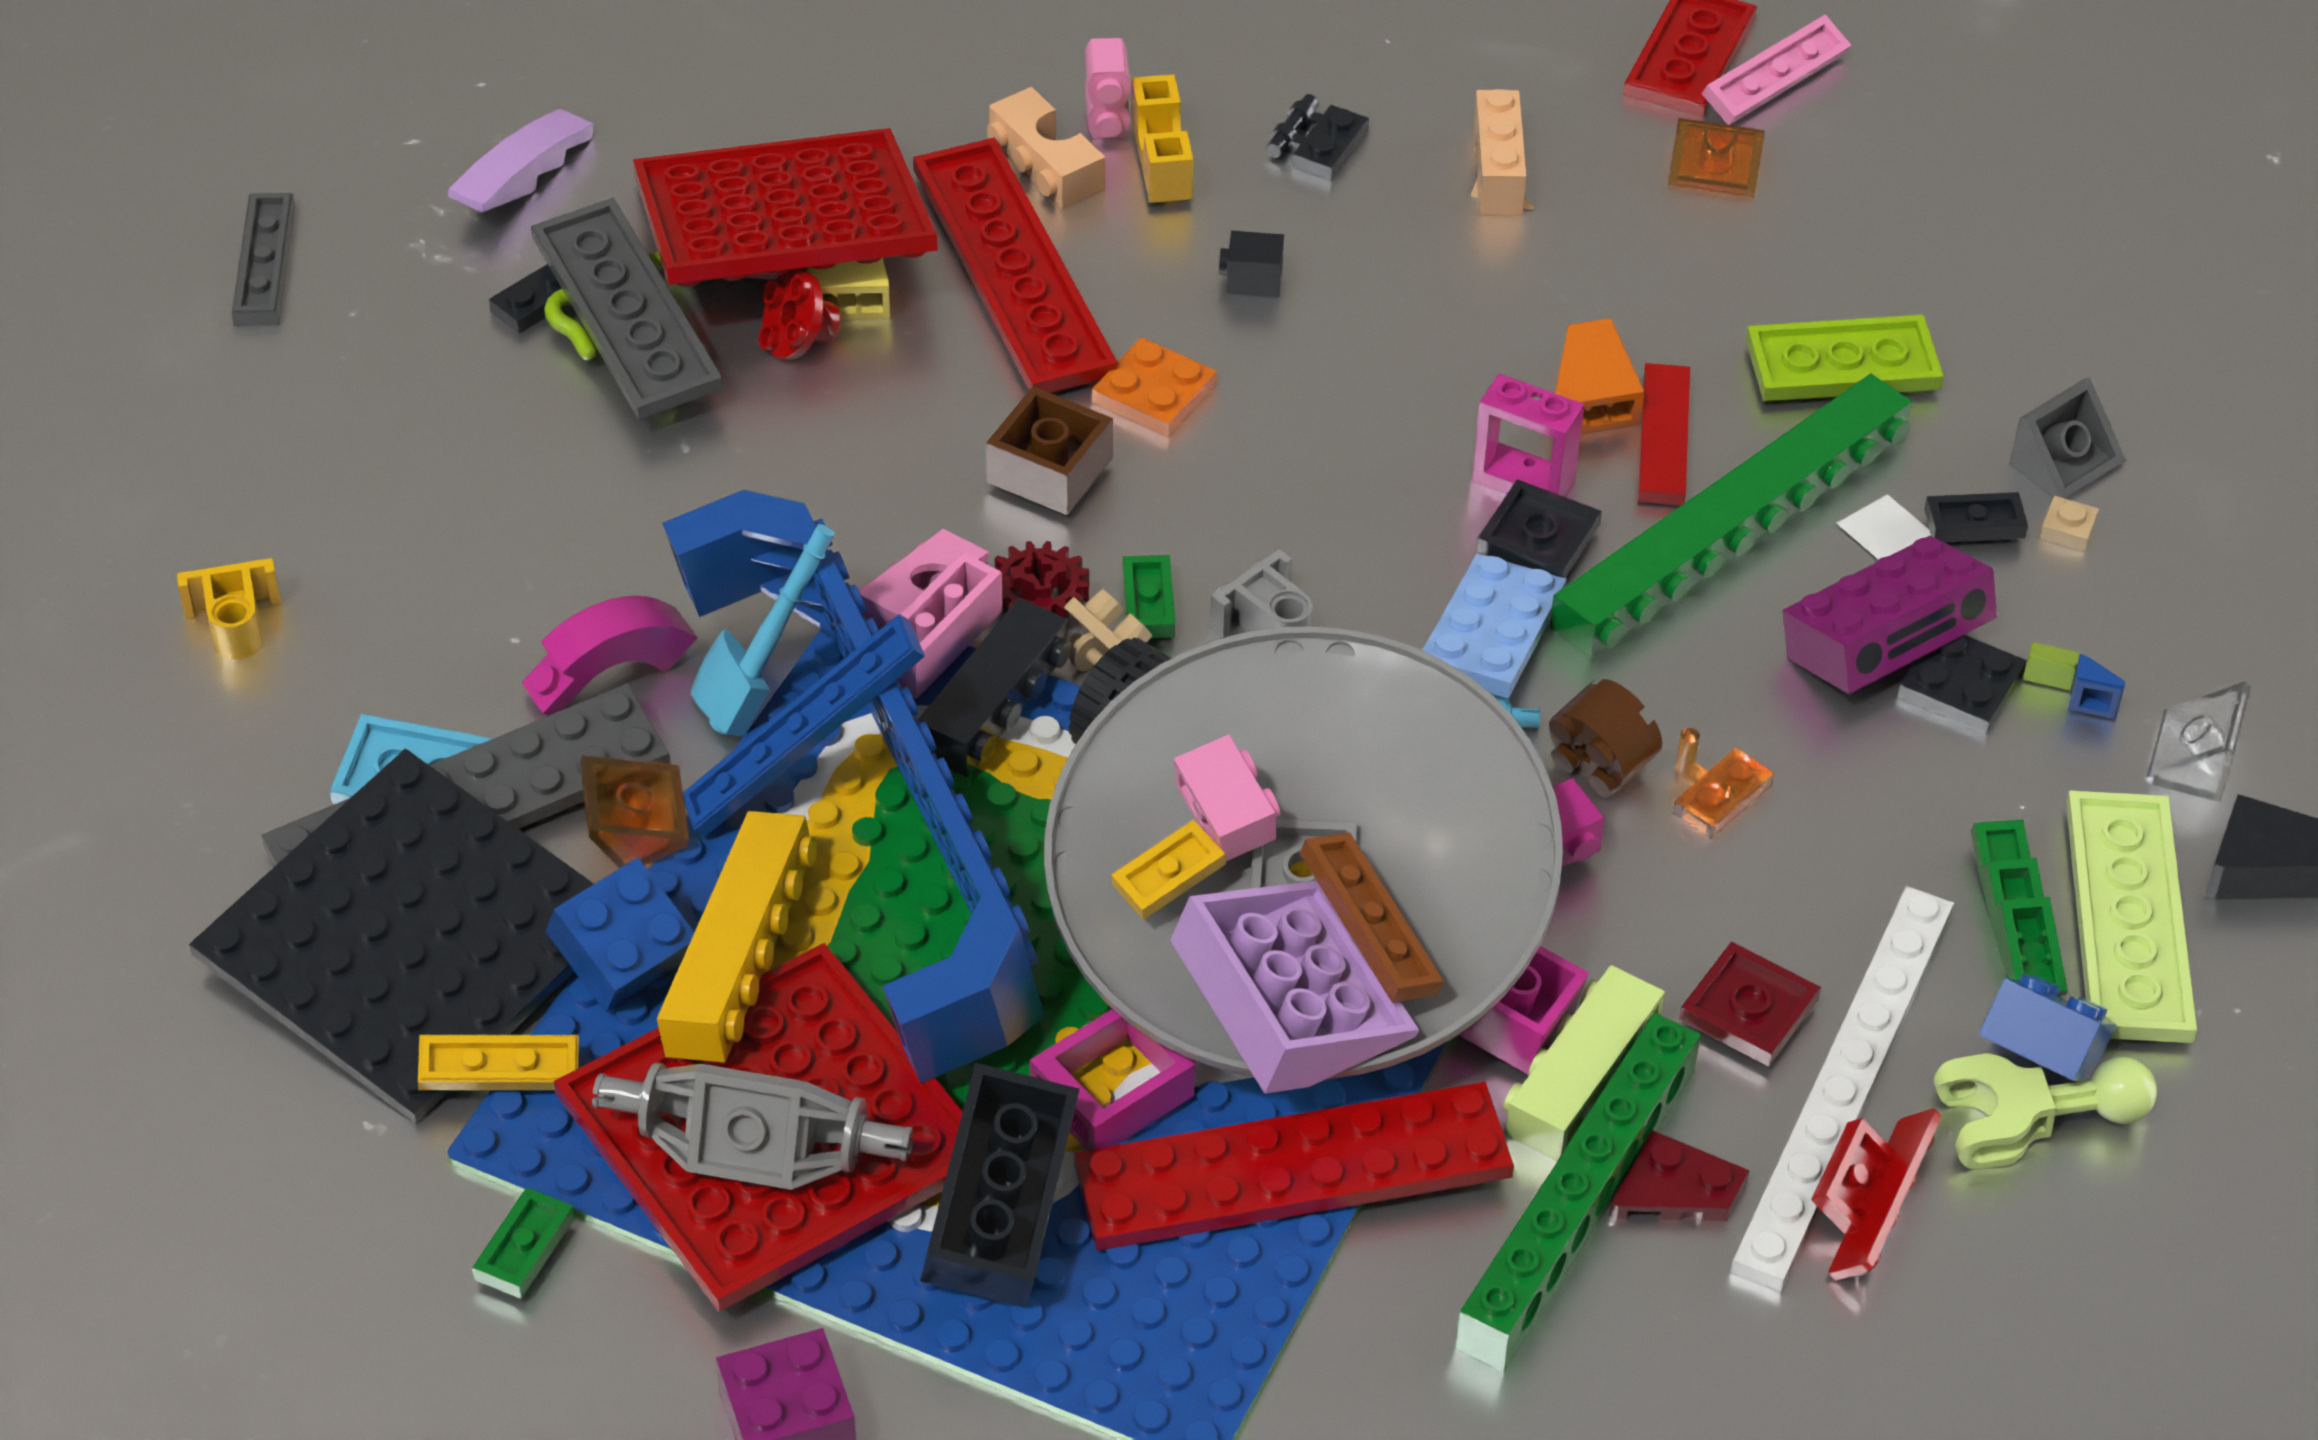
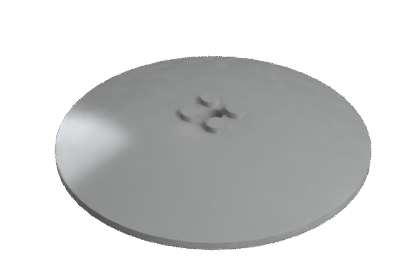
M1319 626L1278 627L1224 637L1190 649L1158 665L1134 681L1101 711L1072 749L1059 775L1049 805L1045 828L1044 867L1048 897L1059 933L1073 961L1100 997L1129 1024L1157 1043L1187 1058L1218 1069L1253 1076L1170 939L1190 896L1316 881L1313 875L1298 877L1289 870L1293 864L1304 861L1300 851L1305 839L1350 832L1444 982L1437 996L1401 1002L1419 1029L1415 1038L1327 1078L1332 1079L1372 1072L1420 1056L1460 1034L1481 1019L1507 994L1524 973L1540 947L1553 916L1560 888L1563 859L1561 819L1556 795L1546 767L1533 743L1502 704L1468 675L1425 651L1380 635L1351 629ZM1229 734L1238 750L1246 749L1252 757L1257 770V777L1255 779L1261 789L1269 788L1276 798L1280 809V816L1276 818V840L1226 861V865L1145 920H1142L1112 886L1111 874L1193 819L1196 821L1176 786L1174 758Z

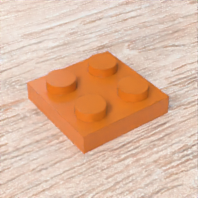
M1140 337L1118 361V369L1108 371L1093 387L1092 403L1170 437L1217 385L1218 371Z

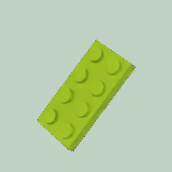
M1924 314L1747 326L1746 343L1763 401L1836 397L1870 373L1898 392L1941 390L1944 375Z

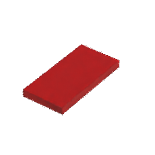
M1669 0L1624 83L1623 95L1704 117L1710 103L1702 95V92L1708 84L1727 73L1756 18L1757 6L1738 0Z

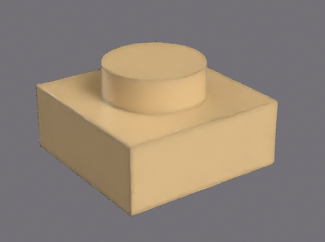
M2054 495L2043 522L2039 539L2085 552L2097 520L2099 508Z

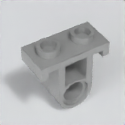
M1278 549L1264 560H1258L1253 563L1245 573L1230 583H1224L1218 587L1214 594L1211 595L1210 629L1224 638L1230 634V624L1232 622H1235L1246 632L1278 627L1312 626V600L1305 592L1292 583L1293 559L1281 549Z

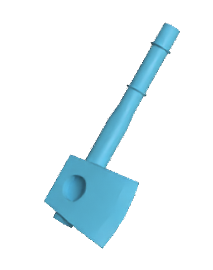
M818 524L808 543L804 544V550L784 587L780 588V594L775 604L759 627L747 651L724 628L706 654L692 685L691 696L701 710L710 718L709 724L715 731L726 735L744 736L770 691L761 672L782 636L798 602H801V596L821 559L826 556L825 552L835 535V532L828 526Z

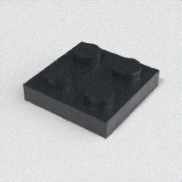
M1517 479L1478 536L1476 551L1488 556L1499 557L1509 563L1531 569L1545 570L1552 575L1566 578L1600 526L1602 511Z
M1962 635L1916 659L1901 682L1897 697L1987 734L2024 674L2027 660L1967 635Z

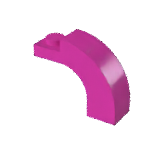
M647 596L613 598L576 613L550 632L541 641L548 654L522 681V684L541 712L549 716L564 710L594 677L614 665L629 661H641L667 672L698 637L677 608L664 601Z

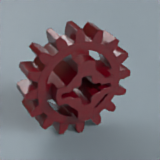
M1026 541L1025 550L1019 551L1017 548L1010 546L1008 547V558L1002 556L994 558L995 569L1002 572V613L1000 615L1005 614L1014 602L1021 598L1067 618L1069 624V612L1064 606L1073 597L1082 605L1089 601V569L1083 568V558L1081 556L1069 558V547L1067 546L1054 551L1052 550L1051 541H1046L1042 548H1035L1031 541Z

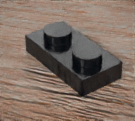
M546 264L489 299L490 312L517 334H520L546 318L544 308L547 299L554 292L562 288L550 267Z
M2019 492L1927 496L1924 511L1931 536L1942 542L2025 539L2028 523Z

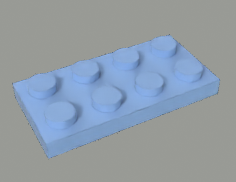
M1477 553L1422 651L1442 659L1465 673L1489 693L1509 699L1551 620L1553 595L1566 586L1567 579L1552 575L1545 570L1531 569L1506 562L1496 556H1485Z

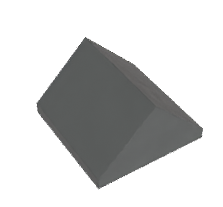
M2090 378L2081 380L2019 418L2009 465L2052 498L2054 495L2067 498L2126 461Z

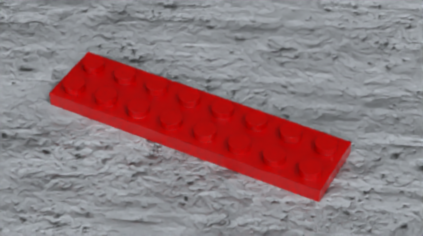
M989 138L913 157V170L1028 390L1033 386L1052 393L1101 380L1108 371L1118 369V362L996 138Z
M1486 1082L1074 1152V1168L1096 1251L1513 1178L1514 1163Z

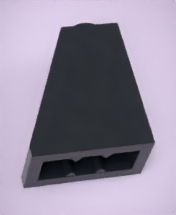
M2238 794L2214 863L2205 897L2212 899L2318 898V818Z

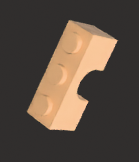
M1032 86L989 105L988 138L995 137L1002 151L1013 161L1017 170L1021 173L1024 172L1038 186L1040 192L1046 197L1049 196L1061 209H1065L1105 190V156L1081 133L1065 140H1056V109Z
M1476 90L1473 140L1475 158H1479L1477 179L1479 215L1523 216L1526 165L1519 90Z

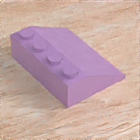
M1317 881L1189 897L1170 941L1264 1094L1310 1087L1416 1037L1419 1031L1418 1027L1401 1002H1391Z

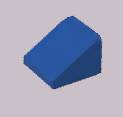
M2080 654L2072 683L2068 710L2116 719L2125 688V681L2090 657Z

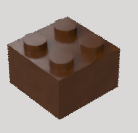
M1032 386L986 442L987 483L1068 515L1113 459V418Z

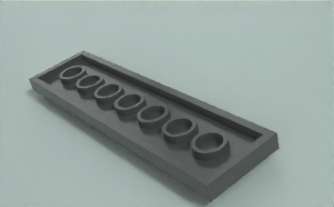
M626 683L429 766L514 827L520 829L667 767L671 763L667 748L630 686ZM349 799L262 834L264 847L274 866Z

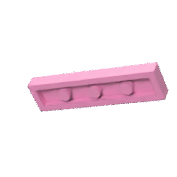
M1825 14L1706 86L1702 95L1729 126L1844 56L1852 45Z

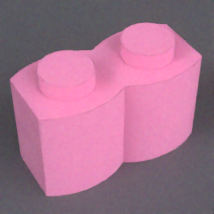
M1122 38L1091 39L1085 50L1087 76L1085 100L1088 129L1094 139L1124 138L1130 127L1128 98L1131 84L1127 48Z

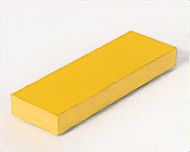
M419 1035L418 1090H555L554 1081L578 1069L579 1035Z

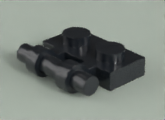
M1306 94L1302 100L1295 101L1289 108L1286 121L1279 123L1272 130L1269 136L1270 141L1266 145V152L1274 158H1278L1283 152L1292 154V168L1331 181L1368 132L1369 118L1334 105H1330L1324 114L1315 112L1319 105L1318 99L1312 94ZM1301 129L1309 132V134L1307 136H1303L1298 134V132Z

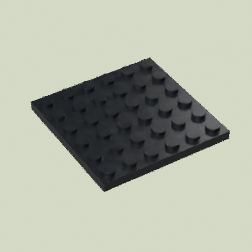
M405 748L189 944L192 956L414 1124H417L451 1091L418 1090L419 1035H509L575 972L545 931L555 908L594 885V883Z

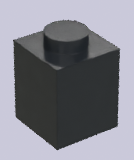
M1231 230L1229 248L1220 249L1219 275H1227L1226 293L1268 297L1280 296L1284 234Z

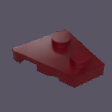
M1652 1130L1611 1203L1609 1216L1616 1219H1627L1628 1211L1659 1212V1220H1681L1686 1217H1695L1701 1221H1727L1747 1184L1750 1170Z

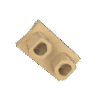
M1103 588L1084 606L1075 597L1064 606L1088 632L1084 635L1075 633L1069 640L1072 643L1069 660L1081 672L1091 670L1110 648L1118 645L1122 640L1135 637L1147 643L1153 636L1132 614H1129L1111 631L1109 627L1125 610Z

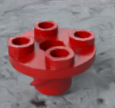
M792 269L789 273L781 275L778 280L770 279L765 284L763 289V301L765 303L763 323L758 336V342L762 349L769 350L777 358L795 360L804 355L813 342L828 343L836 336L841 323L839 308L834 302L823 300L821 286L812 273Z

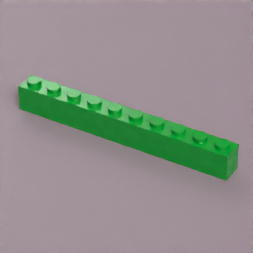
M1870 373L1553 595L1550 628L1589 658H1593L1607 647H1614L1626 633L1639 624L1648 623L1657 611L1668 603L1683 598L1688 590L1699 581L1714 576L1723 564L1736 555L1741 556L1745 554L1753 543L1765 534L1776 532L1789 517L1799 510L1804 511L1808 509L1817 497L1830 488L1835 489L1839 487L1848 475L1861 466L1866 467L1870 465L1879 453L1892 444L1898 445L1902 442L1910 430L1909 417L1912 401Z

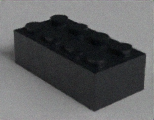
M975 1063L920 1282L1026 1308L1037 1271L1079 1088Z

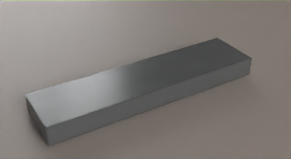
M293 193L249 194L231 313L234 326L279 325L295 210Z

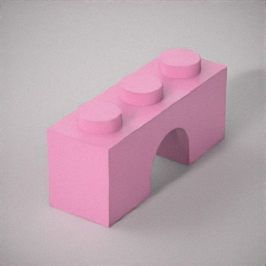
M942 529L927 541L920 543L915 550L900 561L891 564L885 572L870 583L864 584L859 588L866 608V612L862 613L861 616L865 615L867 620L873 618L878 630H880L898 614H901L962 552L988 565L989 551Z

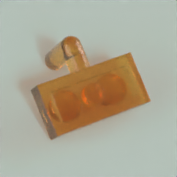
M1685 728L1680 733L1675 770L1680 777L1691 783L1692 786L1674 801L1672 814L1712 840L1772 786L1774 772L1737 748H1734L1712 769L1707 771L1696 764L1700 739L1699 732L1693 728Z

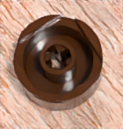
M1602 679L1597 684H1594V681H1592L1549 721V732L1555 746L1551 756L1555 764L1566 773H1572L1574 770L1588 778L1591 788L1603 798H1608L1614 792L1620 790L1661 751L1662 736L1655 720L1647 725L1639 712L1645 707L1640 700L1625 687L1608 679Z

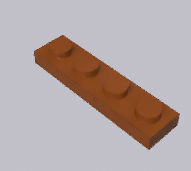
M1351 833L1305 839L1300 855L1391 1002L1396 1003L1437 996L1444 980Z

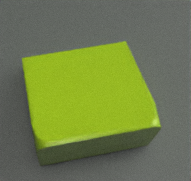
M2032 641L2023 680L2070 691L2079 652Z

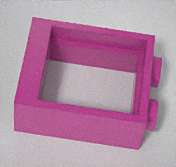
M1499 373L1479 402L1472 482L1507 494L1518 479L1567 497L1576 479L1584 404ZM1533 397H1539L1541 399L1535 400L1533 399ZM1501 419L1553 437L1551 461L1500 443Z
M1113 1009L1030 1059L1031 1077L1080 1089L1069 1133L1086 1150L1118 1145L1194 1097L1195 1061L1157 1043L1129 1024ZM1128 1039L1160 1073L1103 1108L1071 1074Z

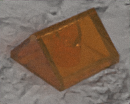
M1679 118L1668 185L1754 198L1765 130Z
M582 755L580 768L589 838L618 868H621L639 857L644 865H647L687 847L689 833L679 765Z

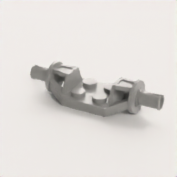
M655 1062L651 1065L644 1082L606 1076V1074L600 1073L596 1078L593 1088V1094L598 1095V1097L592 1098V1106L594 1108H606L638 1114L640 1135L652 1138L686 1172L792 1190L841 1170L851 1173L854 1171L858 1158L862 1153L901 1159V1161L907 1162L913 1146V1141L909 1140L914 1137L913 1127L868 1121L864 1098L855 1097L853 1101H850L811 1083L706 1064L666 1068L664 1064ZM662 1111L686 1118L685 1132L662 1120ZM816 1142L841 1143V1151L812 1154Z

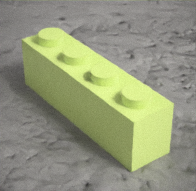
M1613 965L1608 967L1599 981L1592 979L1583 991L1579 1003L1580 1007L1575 1014L1567 1013L1562 1018L1555 1032L1553 1044L1548 1050L1541 1048L1534 1057L1529 1069V1076L1523 1085L1515 1083L1507 1094L1503 1104V1111L1508 1113L1505 1135L1558 1161L1653 1013L1662 1014L1665 991Z

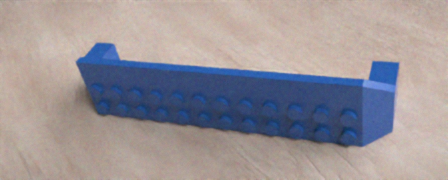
M741 490L662 523L683 584L699 617L760 592L777 600L780 588L784 587L804 550V544L808 543L818 524L825 525L822 518L813 521L805 503L747 490ZM827 548L825 558L821 559L801 596V602L797 603L793 611L832 635L845 659L879 630L873 618L867 620L865 615L861 616L862 613L866 612L863 599L855 584L850 586L848 582H844V580L849 579V574L839 551L833 553L832 550ZM893 682L871 700L867 707L971 913V917L951 957L882 986L901 1044L921 1084L1009 1046L1045 1017L1031 970L1032 966L1038 964V959L1027 936L1030 934L1025 917L1018 905L1012 907L1008 899L1011 894L1007 882L999 867L993 869L989 859H992L982 832L980 830L974 831L971 824H969L973 822V818L961 793L956 795L954 790L950 788L955 786L946 761L943 757L938 759L934 752L931 753L937 749L925 722L919 723L917 718H913L919 715L908 687L902 688L899 683Z

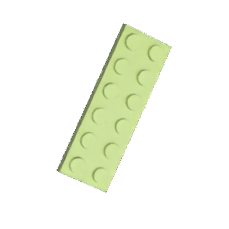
M2069 790L2066 809L2085 997L2087 1000L2106 1008L2108 1011L2105 1019L2117 1024L2110 1039L2193 1043L2197 1033L2169 796Z

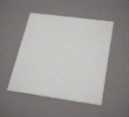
M1888 494L1836 523L1878 560L1912 545L1920 538L1931 536L1930 530Z

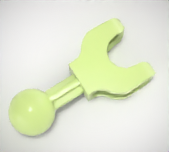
M1991 1053L1949 1060L1939 1067L1933 1078L1939 1098L1948 1107H1972L1987 1115V1117L1965 1124L1960 1130L1955 1148L1958 1158L1966 1168L1984 1169L2014 1164L2025 1154L2029 1144L2034 1140L2051 1137L2054 1118L2057 1115L2096 1110L2103 1118L2111 1122L2128 1124L2145 1117L2153 1108L2157 1098V1084L2152 1072L2142 1062L2130 1057H2115L2106 1060L2096 1068L2090 1080L2048 1086L2042 1067H2019L2008 1059Z

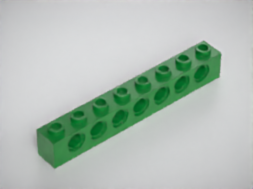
M1653 1013L1461 1308L1455 1349L1502 1372L1505 1371L1612 1203L1652 1130L1657 1132L1694 1074L1701 1037L1700 1033Z

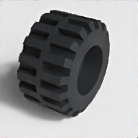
M1135 637L1122 640L1118 645L1110 648L1090 670L1074 700L1069 718L1071 720L1069 734L1072 735L1071 740L1073 743L1077 744L1087 727L1116 696L1134 681L1172 658Z

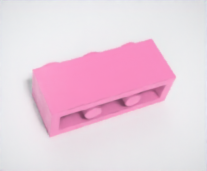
M962 552L900 614L911 621L925 655L923 659L901 676V680L895 682L896 684L899 683L902 688L908 687L912 697L917 699L1002 613L1001 571Z

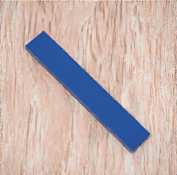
M898 614L681 793L694 831L707 836L923 659L925 655L911 621Z

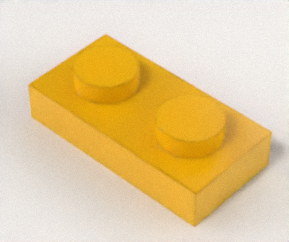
M1193 819L1112 873V886L1140 918L1145 920L1226 865L1225 853Z

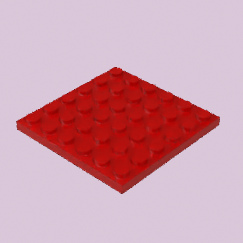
M891 128L633 159L634 176L668 285L677 284L689 287L701 283L702 280L722 278L727 281H736L750 274L766 272L771 275H783L797 268L829 269L837 263L856 261L862 264H870L879 261L883 257L900 255L905 258H917L923 256L926 252L938 251L937 233Z
M825 943L762 974L759 981L757 1002L754 1006L748 1007L744 1017L742 1037L739 1042L733 1043L725 1063L665 1057L658 1027L554 1081L555 1093L718 1312L943 1191L962 1116V1110L935 1078L920 1084L901 1044L898 1032ZM655 1062L664 1064L666 1068L706 1064L811 1083L850 1101H853L855 1097L864 1098L868 1121L913 1127L914 1137L909 1139L913 1141V1146L907 1162L901 1161V1159L862 1153L858 1158L854 1171L851 1173L841 1170L792 1190L686 1172L652 1138L640 1135L638 1114L606 1108H594L592 1106V1098L598 1097V1095L593 1094V1088L596 1078L600 1073L606 1074V1076L644 1082L651 1065ZM662 1111V1120L685 1132L686 1118ZM816 1142L812 1154L841 1151V1143Z

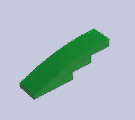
M2024 820L1974 823L1970 831L1990 921L2008 978L2020 979L2022 974L2029 976L2033 974L2059 986L2060 990L2057 996L2066 995L2068 988L2050 897H2044L2037 858L2030 857Z

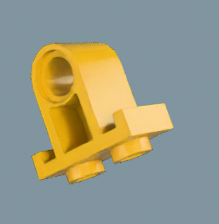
M273 558L176 573L185 620L195 618L194 611L206 609L213 646L218 655L229 660H241L252 656L258 651L261 646L262 636L256 601L270 599L272 606L281 604Z

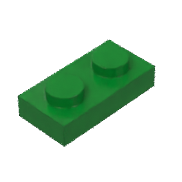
M1170 555L1122 556L1126 617L1132 614L1153 635L1151 638L1175 637Z
M526 1187L473 1265L474 1280L522 1299L575 1219L573 1205Z

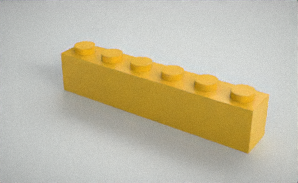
M747 812L658 1014L657 1023L665 1057L725 1063L733 1043L740 1041L744 1030L745 1014L748 1007L754 1006L758 999L761 976L764 970H769L772 966L774 945L778 936L784 935L786 932L788 912L792 902L798 901L801 896L805 871L807 867H812L815 863L817 844L816 839L809 835L806 816Z

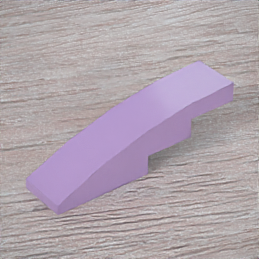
M560 108L533 120L503 139L477 160L448 188L447 197L483 213L535 192L538 175L563 166L566 149L592 139L594 123Z

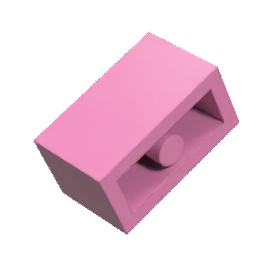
M1229 734L1174 758L1175 782L1179 792L1197 823L1225 853L1226 861L1276 840V818L1280 816V809L1276 798L1269 788L1261 789L1255 779L1257 777V770L1252 757L1246 749L1239 751Z

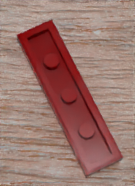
M1645 363L1638 502L1681 506L1685 503L1690 389L1689 366Z

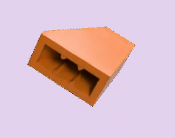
M1611 318L1570 324L1567 327L1555 394L1584 404L1581 434L1640 425L1644 390Z

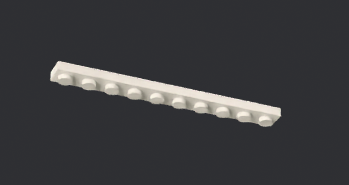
M1908 886L1905 887L1734 1256L1730 1273L1776 1291H1782L1819 1209L1811 1198L1847 1122L1859 1119L1948 924L1954 902Z

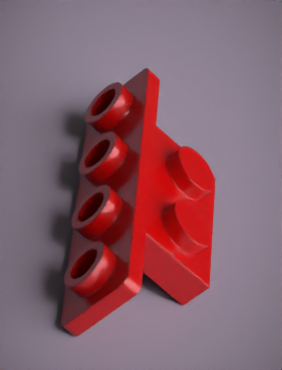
M1935 1108L1901 1118L1897 1122L1888 1143L1863 1117L1847 1122L1811 1198L1815 1205L1845 1234L1828 1270V1273L1836 1281L1854 1275H1865L1879 1263L1881 1259L1880 1251L1890 1230L1899 1219L1898 1212L1907 1192L1917 1180L1916 1173L1922 1159L1934 1143V1133L1942 1118V1115Z

